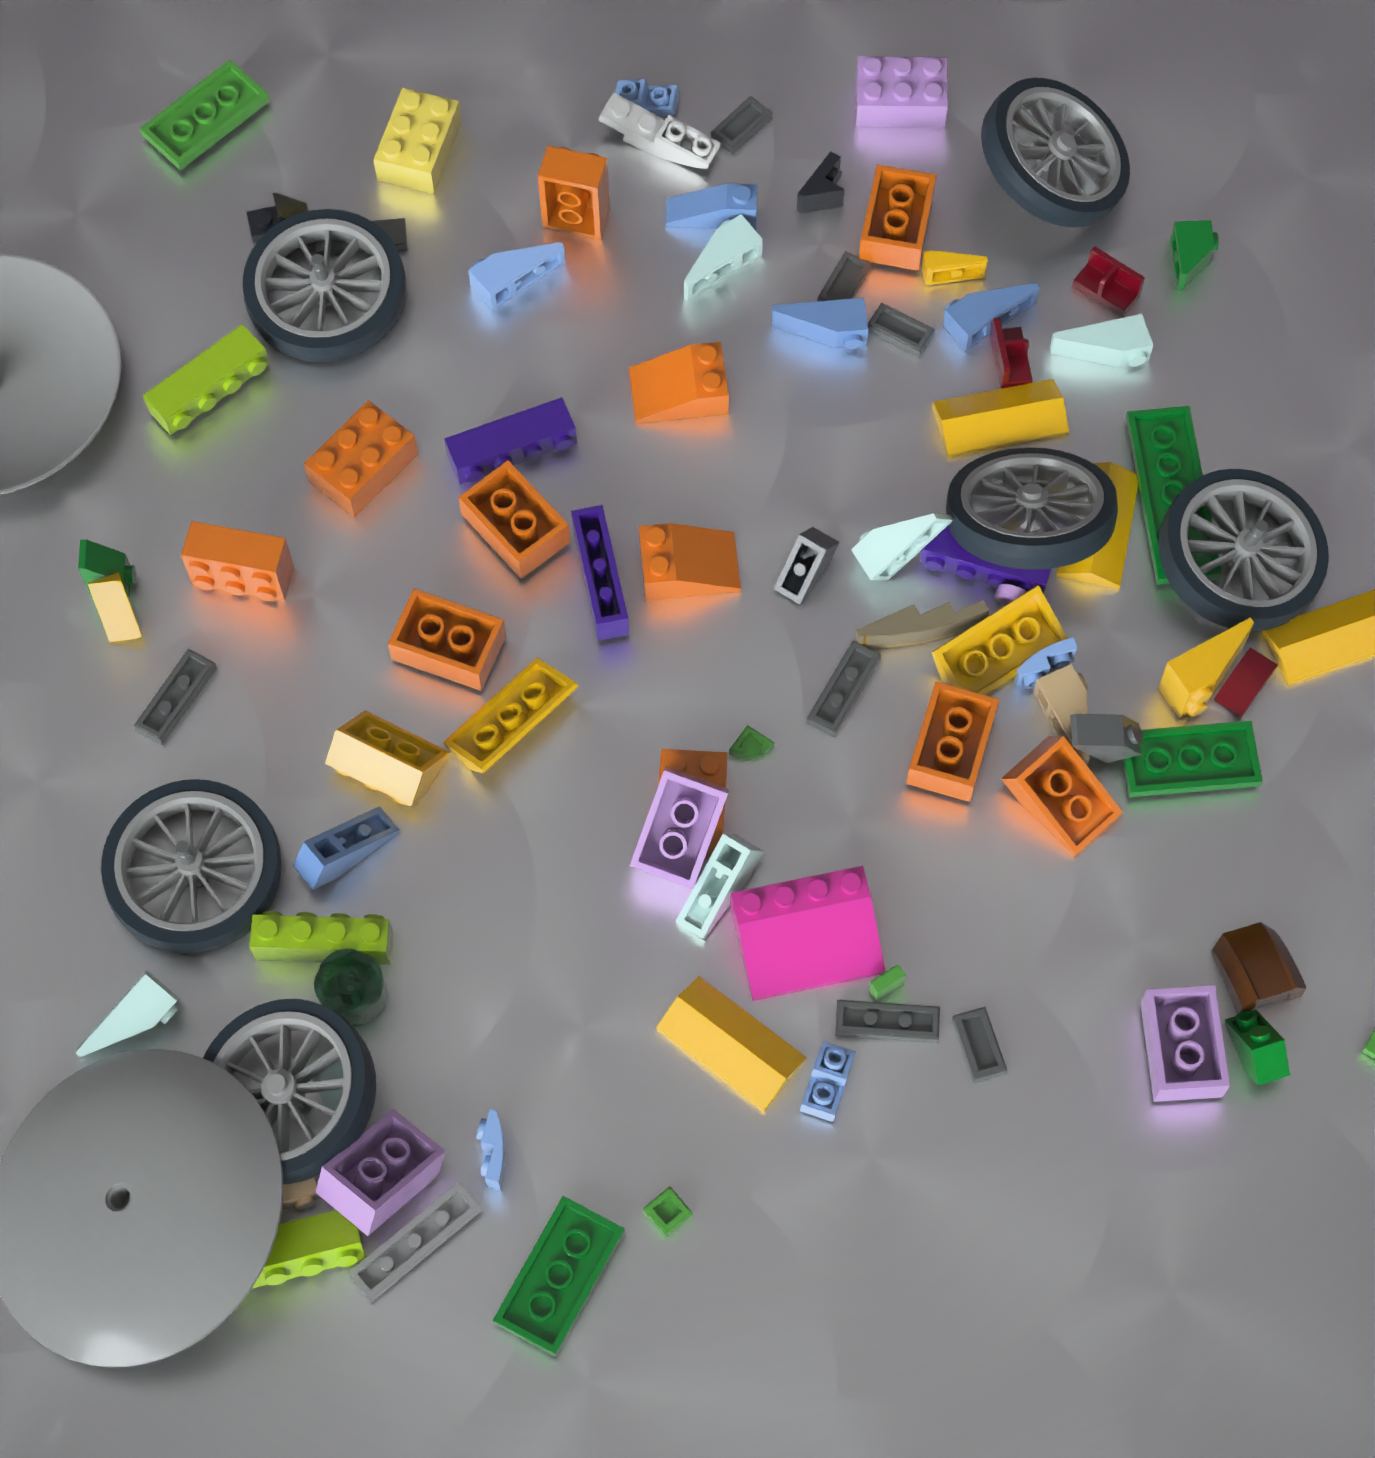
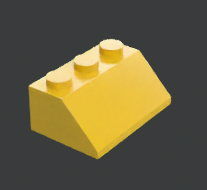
M365 710L336 729L325 764L335 768L343 776H351L363 782L371 790L381 791L391 796L399 804L412 806L427 794L447 761L450 752Z

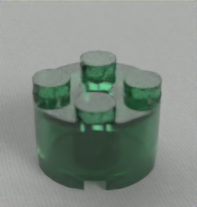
M342 949L330 954L322 961L314 979V990L321 1005L340 1014L353 1027L371 1022L385 1009L387 986L381 968L372 956L367 953L358 952L355 949ZM353 985L355 989L348 991L347 987Z

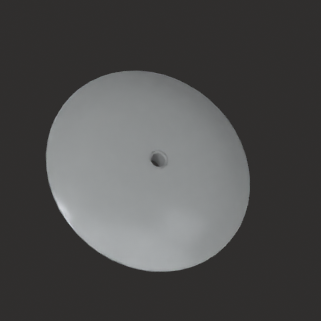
M0 254L1 495L35 484L59 471L75 459L90 444L108 418L117 396L121 376V351L118 336L109 314L96 295L77 278L54 265L34 258L12 254Z
M146 1049L116 1054L80 1069L53 1088L31 1110L10 1140L0 1161V1295L12 1316L29 1335L49 1350L73 1361L102 1367H130L161 1360L187 1349L206 1337L232 1314L250 1292L267 1262L278 1232L283 1204V1167L279 1146L264 1110L252 1093L228 1071L211 1061L176 1050ZM130 1195L128 1204L123 1207L125 1198Z

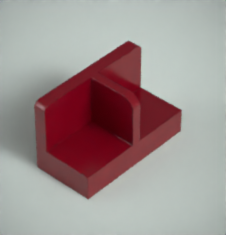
M1094 246L1090 251L1087 264L1073 280L1072 287L1123 318L1140 298L1145 278Z
M993 318L990 341L1000 388L1032 383L1033 379L1027 356L1029 341L1024 339L1022 328L1002 329L1000 318Z

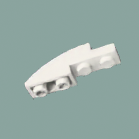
M615 92L611 95L599 117V121L623 133L624 142L665 160L682 165L707 169L721 145L720 142L668 115L666 120Z

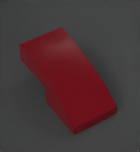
M1250 647L1213 700L1242 718L1258 693L1262 691L1278 667V664Z

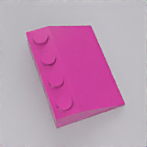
M863 866L731 893L730 908L752 1001L879 975L885 972L872 898Z

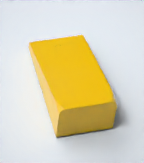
M935 250L923 251L921 267L925 285L985 278L988 258L987 256Z

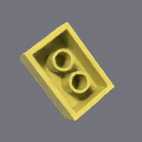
M402 88L373 159L377 181L434 194L462 124L459 101Z

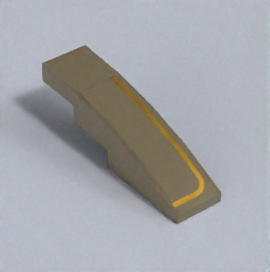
M982 600L954 612L950 603L947 602L920 615L913 604L857 629L855 642L869 649L898 648L926 644L961 634L989 616L990 609L985 601Z

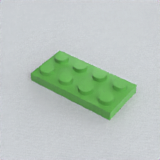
M228 60L140 128L141 135L181 171L269 103L270 97L262 87L233 61Z

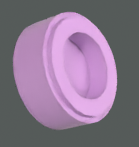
M1000 584L998 585L995 599L998 603L1005 606L1026 591L1014 585Z

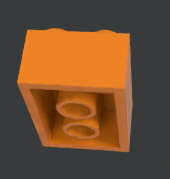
M547 146L538 173L543 228L601 240L610 213L607 158L595 153L586 154L572 151L566 147Z
M877 164L861 236L859 259L871 263L919 271L937 174Z
M368 400L304 463L308 482L355 518L418 455L415 435Z
M509 460L458 496L461 515L520 579L524 578L571 542L569 524Z
M191 521L181 553L191 583L198 588L204 590H211L212 588L222 589L237 596L250 594L265 601H274L275 599L285 601L294 570L286 538Z
M413 588L388 642L391 658L393 661L482 691L506 638L504 619Z
M935 681L910 763L906 784L970 802L1000 699Z

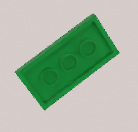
M1252 721L1142 730L1141 755L1123 759L1129 797L1258 787L1263 782Z
M562 1196L492 1320L493 1323L556 1357L624 1235L625 1228Z

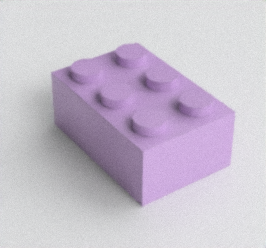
M857 56L856 127L945 128L948 109L947 57Z
M665 766L630 866L694 889L729 789Z
M1215 985L1146 989L1140 1004L1153 1101L1223 1097L1230 1087Z
M392 1109L365 1131L355 1143L322 1166L316 1193L369 1236L438 1177L445 1150Z

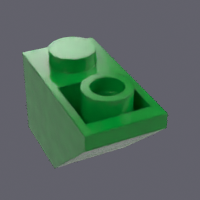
M1257 1010L1242 1011L1234 1017L1225 1019V1026L1243 1069L1258 1086L1290 1076L1285 1040Z

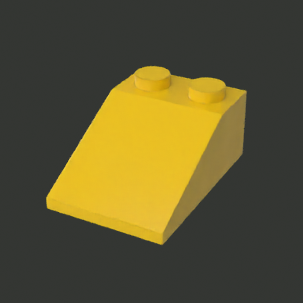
M1251 617L1167 662L1158 691L1179 720L1188 715L1195 717L1206 710L1208 702L1245 646L1254 624Z

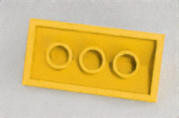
M1054 379L933 401L932 404L947 458L1066 436L1070 432L1064 399Z
M1112 462L1093 463L1109 476L1115 486L1118 503L1115 529L1112 537L1102 549L1082 561L1058 567L1056 577L1120 589L1138 490L1137 474Z
M1038 585L931 653L944 684L987 695L1015 677L1017 669L1031 656L1054 643L1068 639Z
M1375 589L1296 616L1279 627L1261 631L1288 686L1375 656Z
M536 658L452 733L443 744L470 770L484 773L579 686L566 675L541 659Z
M700 976L677 996L656 1027L659 1032L764 1112L807 1060L806 1056Z

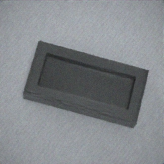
M750 96L711 131V138L720 142V146L733 155L772 119L773 112Z
M845 251L817 297V301L853 299L870 272L872 263L859 259V257Z
M882 302L868 322V332L919 358L935 335L934 328Z
M986 1007L953 1015L952 1022L973 1083L1006 1074L1007 1068Z

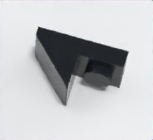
M830 151L800 189L797 195V211L807 213L843 206L845 191L842 187L836 185L842 175L840 170L841 157Z
M273 193L275 206L247 211L246 214L253 243H257L268 230L279 222L308 211L307 204L279 193Z

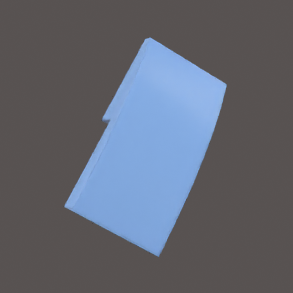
M646 79L619 80L617 82L615 93L657 116H676L680 90L677 85L649 86Z
M1074 637L1054 643L1026 660L1017 669L1014 680L1015 688H1034L1036 679L1049 674L1050 668L1061 669L1074 662L1078 649Z
M826 1041L822 1042L801 1104V1112L831 1122L834 1121L856 1051Z
M489 1109L487 1119L482 1118L480 1120L477 1131V1139L481 1140L482 1150L492 1153L491 1156L486 1155L484 1158L481 1176H485L487 1188L501 1191L505 1170L504 1137L497 1111Z

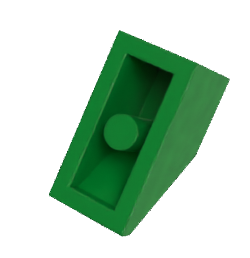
M1211 220L1174 222L1170 243L1177 290H1184L1210 263L1213 251L1218 250V233L1213 232Z
M80 540L78 570L91 598L93 597L88 586L89 582L118 572L126 593L130 597V586L136 582V570L134 565H130L126 554L89 540Z

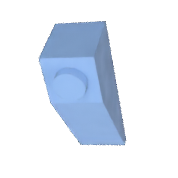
M561 242L493 253L485 259L478 260L468 269L470 285L493 311L566 263L564 245Z

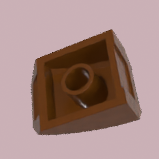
M1261 922L1222 933L1212 949V954L1237 1014L1242 1011H1252L1253 1009L1286 999L1292 1000L1301 997L1307 989L1290 952L1275 930Z

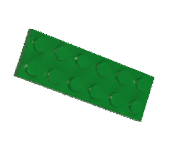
M1190 406L1127 411L1126 423L1157 585L1170 584L1163 571L1159 556L1158 540L1162 521L1176 496L1191 482L1203 476ZM1205 506L1194 513L1212 523L1211 514ZM1189 526L1188 540L1214 541ZM1191 552L1198 567L1219 558V554ZM1221 566L1204 575L1209 580L1220 579L1222 575Z

